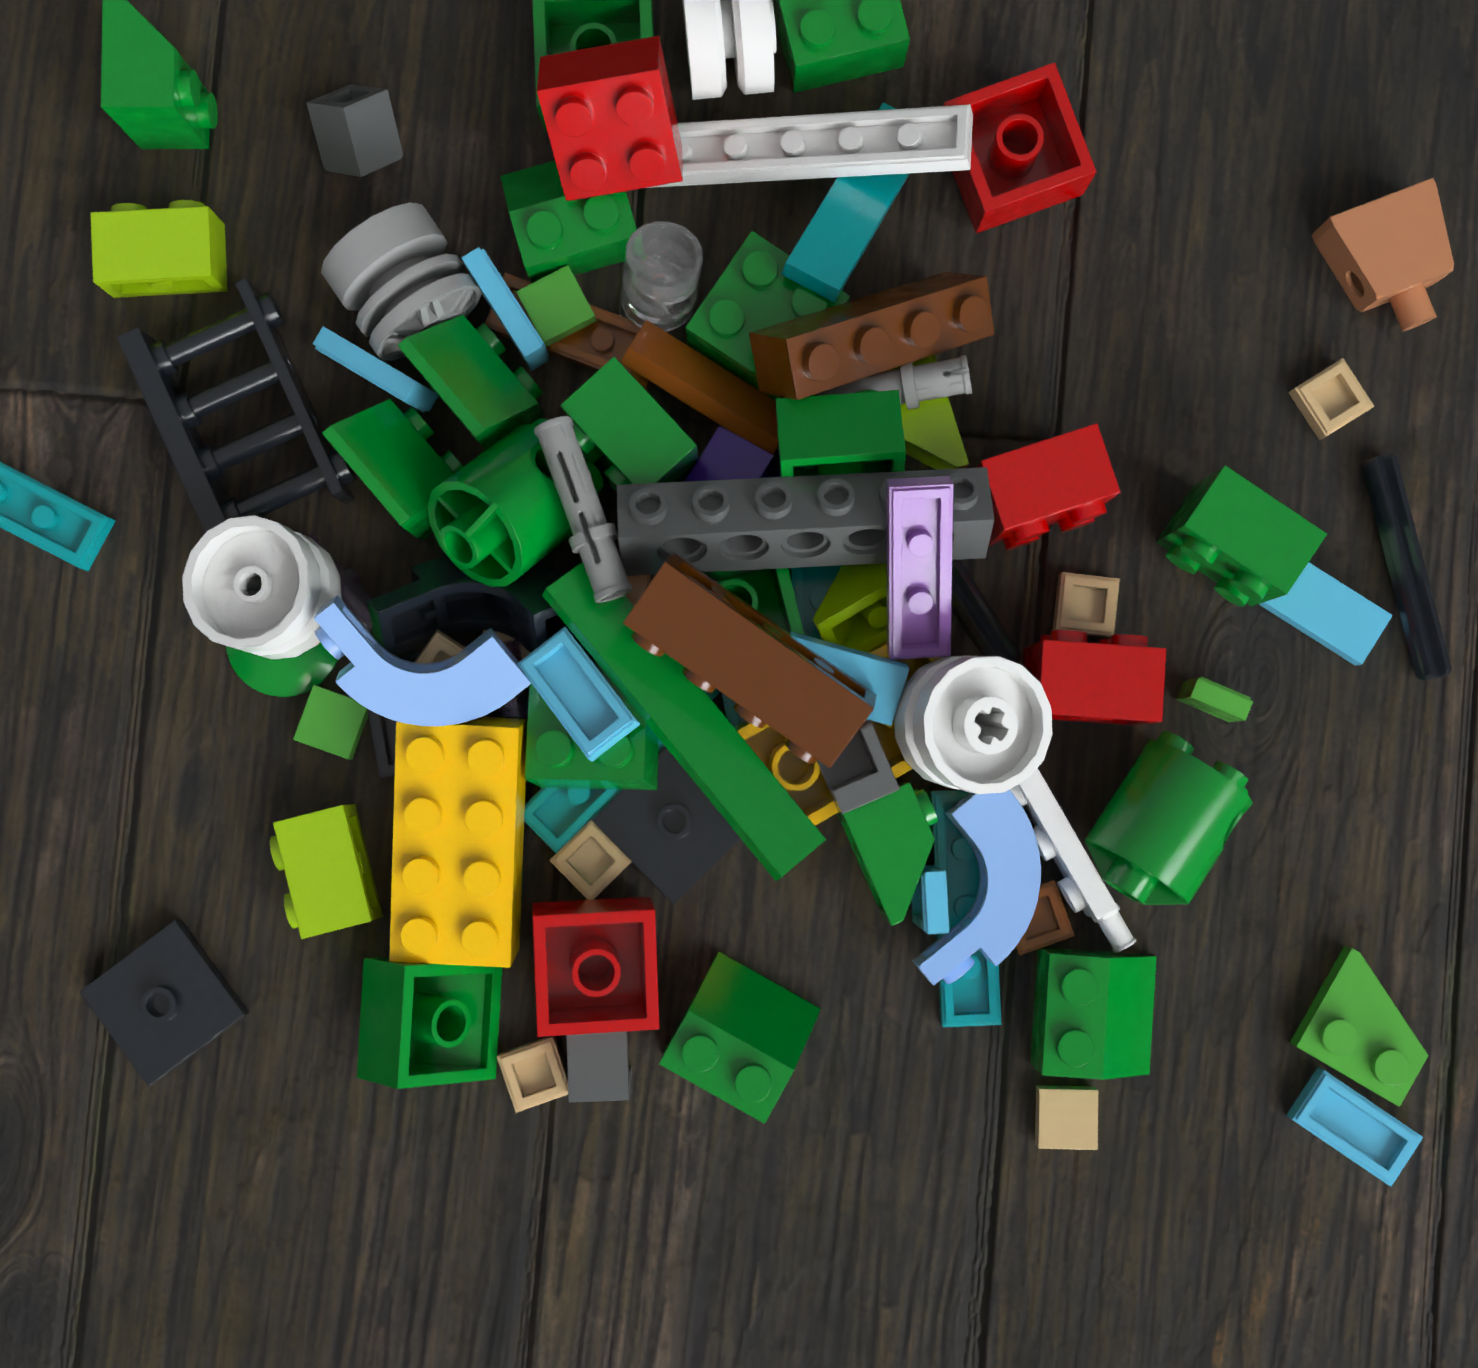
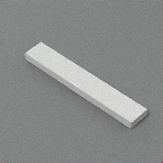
M968 104L678 123L682 143L683 181L653 187L970 170L973 113L971 105Z

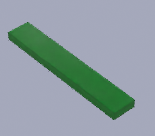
M583 562L545 589L542 595L775 881L782 878L826 840L706 692L685 677L682 672L685 667L666 653L662 657L649 653L632 639L631 635L634 631L623 624L634 608V605L626 595L603 603L595 602L594 592Z

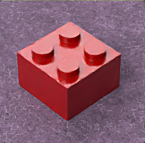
M659 36L540 57L537 94L566 201L683 181L682 143Z
M1055 62L943 103V106L971 105L973 113L970 170L952 172L976 234L1082 196L1097 172Z
M1097 423L982 460L976 467H987L994 513V524L988 546L1003 541L1006 550L1018 548L1039 540V535L1049 532V526L1057 523L1061 532L1090 524L1095 521V517L1107 513L1105 504L1121 493Z
M1053 630L1051 635H1042L1040 642L1024 648L1023 666L1041 683L1051 706L1052 720L1132 726L1162 722L1166 648L1148 647L1147 636L1115 634L1111 635V639L1099 640L1098 644L1087 643V632Z
M650 897L532 903L537 1037L659 1029L655 908Z

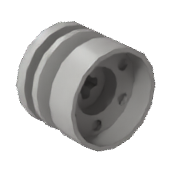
M411 202L401 204L371 216L353 228L335 244L323 261L321 274L347 310L359 311L356 325L365 337H370L369 344L381 360L394 361L406 357L397 346L406 337L462 314L467 317L478 304L482 294L470 274H464L466 269L459 257L453 254H444L448 243L422 204Z

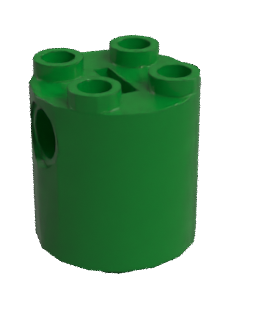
M545 418L537 419L532 424L518 426L431 491L427 509L430 526L439 546L455 566L471 579L487 586H508L572 535L541 444L534 432L536 426L547 421ZM585 461L595 490L598 493L603 488L602 475L595 465Z
M1165 730L1162 731L1157 740L1150 739L1146 743L1135 764L1084 840L1103 881L1141 905L1189 904L1223 851L1233 828L1253 803L1248 795V790L1244 788L1248 782V778L1244 774L1221 761H1216L1213 767L1207 765L1191 755L1194 751V747L1191 744Z

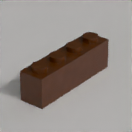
M951 272L939 273L749 332L759 391L794 400H799L995 335L987 276Z
M673 553L664 562L623 622L624 625L634 631L631 637L640 647L655 656L662 657L666 653L685 667L682 672L694 685L707 692L712 693L715 689L722 692L736 702L733 706L734 710L743 719L758 728H764L766 724L787 738L784 743L793 754L810 764H814L819 760L831 768L874 710L877 696L874 692L791 637L790 633L676 553Z

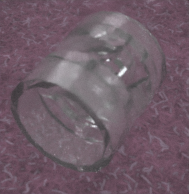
M655 221L642 225L631 235L626 245L621 305L626 316L639 327H642L644 322L648 320L667 332L682 326L693 312L703 256L700 243L696 236L687 228L673 222Z

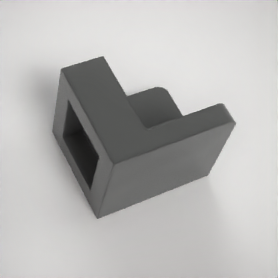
M350 84L306 102L322 164L326 171L362 177L402 158L403 151L388 89Z
M866 720L831 768L817 760L836 808L841 814L900 790L870 720Z
M627 1031L566 1035L569 1103L629 1100L632 1093V1066L628 1065Z

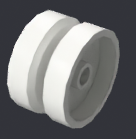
M682 0L692 100L722 97L727 88L726 58H734L737 86L743 94L774 92L773 53H776V29L773 0Z
M255 515L229 518L208 530L190 551L182 576L183 602L193 624L213 642L272 660L297 657L318 645L320 641L314 632L320 627L314 619L317 611L336 595L342 600L340 574L326 550L313 539L301 533L295 532L278 522Z
M963 655L940 657L918 668L904 685L894 716L895 739L905 762L923 779L948 788L961 789L976 794L1002 793L1027 781L1044 761L1052 737V710L1041 683L1023 665L999 656Z

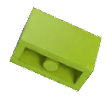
M177 200L171 202L169 208L147 209L139 204L119 203L113 205L111 211L91 212L93 282L113 298L228 292L225 224L203 203L194 200Z
M356 804L340 805L273 823L276 835L270 838L271 855L276 868L279 871L285 870L290 893L284 895L285 912L291 927L299 928L301 939L371 922L383 917Z

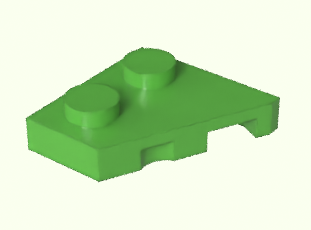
M1347 946L1343 947L1290 1041V1044L1398 1107L1401 1106L1429 1056L1361 953Z

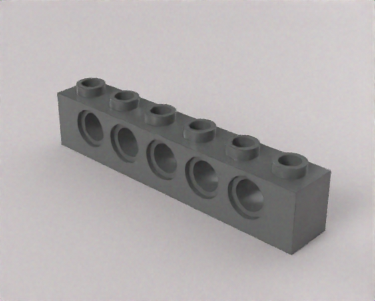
M987 467L617 485L618 540L621 562L627 576L656 575L664 562L673 553L679 555L701 572L887 563V479L950 476L953 482L952 560L986 558L994 524Z

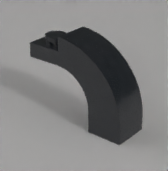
M448 556L437 558L410 567L412 583L367 601L374 638L394 656L428 643L437 629L447 635L465 630H488L492 628L495 632L506 634L517 640L529 653L533 652L563 627L570 630L542 596L548 586L565 574L542 562L536 563L506 587H490L471 579L455 566Z

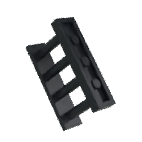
M246 278L236 282V286L246 305L245 309L168 344L164 340L156 341L139 327L117 336L205 533L229 518L253 515L262 517L327 486L332 496L342 503L347 504L355 500L348 483L356 480L353 469L337 450H332L329 441L322 434L324 431L277 329L278 326L285 324L282 313L269 291L261 294ZM257 330L270 358L269 361L192 396L187 392L180 393L172 375L179 372L178 365ZM281 382L294 411L293 413L219 447L213 448L211 444L204 446L196 426L203 423L202 417ZM300 435H305L318 465L239 501L235 497L228 499L220 481L221 478L226 476V469Z

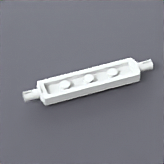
M1037 768L1027 781L1013 787L1010 791L1021 806L1024 807L1035 826L1033 830L1037 839L1040 856L1044 861L1053 858L1064 876V879L1058 881L1057 885L1070 908L1075 913L1083 909L1085 915L1092 917L1094 923L1098 922L1111 944L1112 950L1115 953L1120 952L1133 945L1136 939L1132 936L1120 915L1119 905L1113 900Z

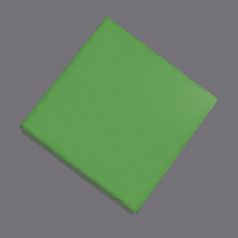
M569 265L516 291L545 347L597 321Z
M1202 676L1183 681L1176 700L1227 722L1246 721L1253 701L1250 700L1251 697Z
M313 685L293 740L352 760L369 716L368 710L351 697Z

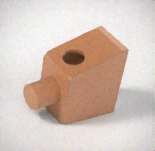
M1434 178L1331 216L1311 234L1317 248L1358 311L1364 312L1390 302L1402 331L1410 330L1437 317L1425 288L1434 285L1451 273L1454 261Z

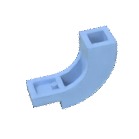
M338 595L322 606L314 617L315 621L320 625L314 631L315 635L325 649L337 660L345 655L351 661L339 671L336 683L359 704L391 720L419 726H446L468 722L500 708L531 684L517 665L519 662L492 628L488 629L453 657L433 663H416L396 657L384 649Z
M1010 790L989 794L970 792L945 812L946 816L971 846L978 862L980 878L976 899L967 915L950 929L949 933L944 934L912 960L933 986L941 979L946 984H951L963 976L975 964L971 955L978 949L990 963L995 966L999 965L1019 943L1033 917L1041 884L1040 852L1031 822L1023 807Z

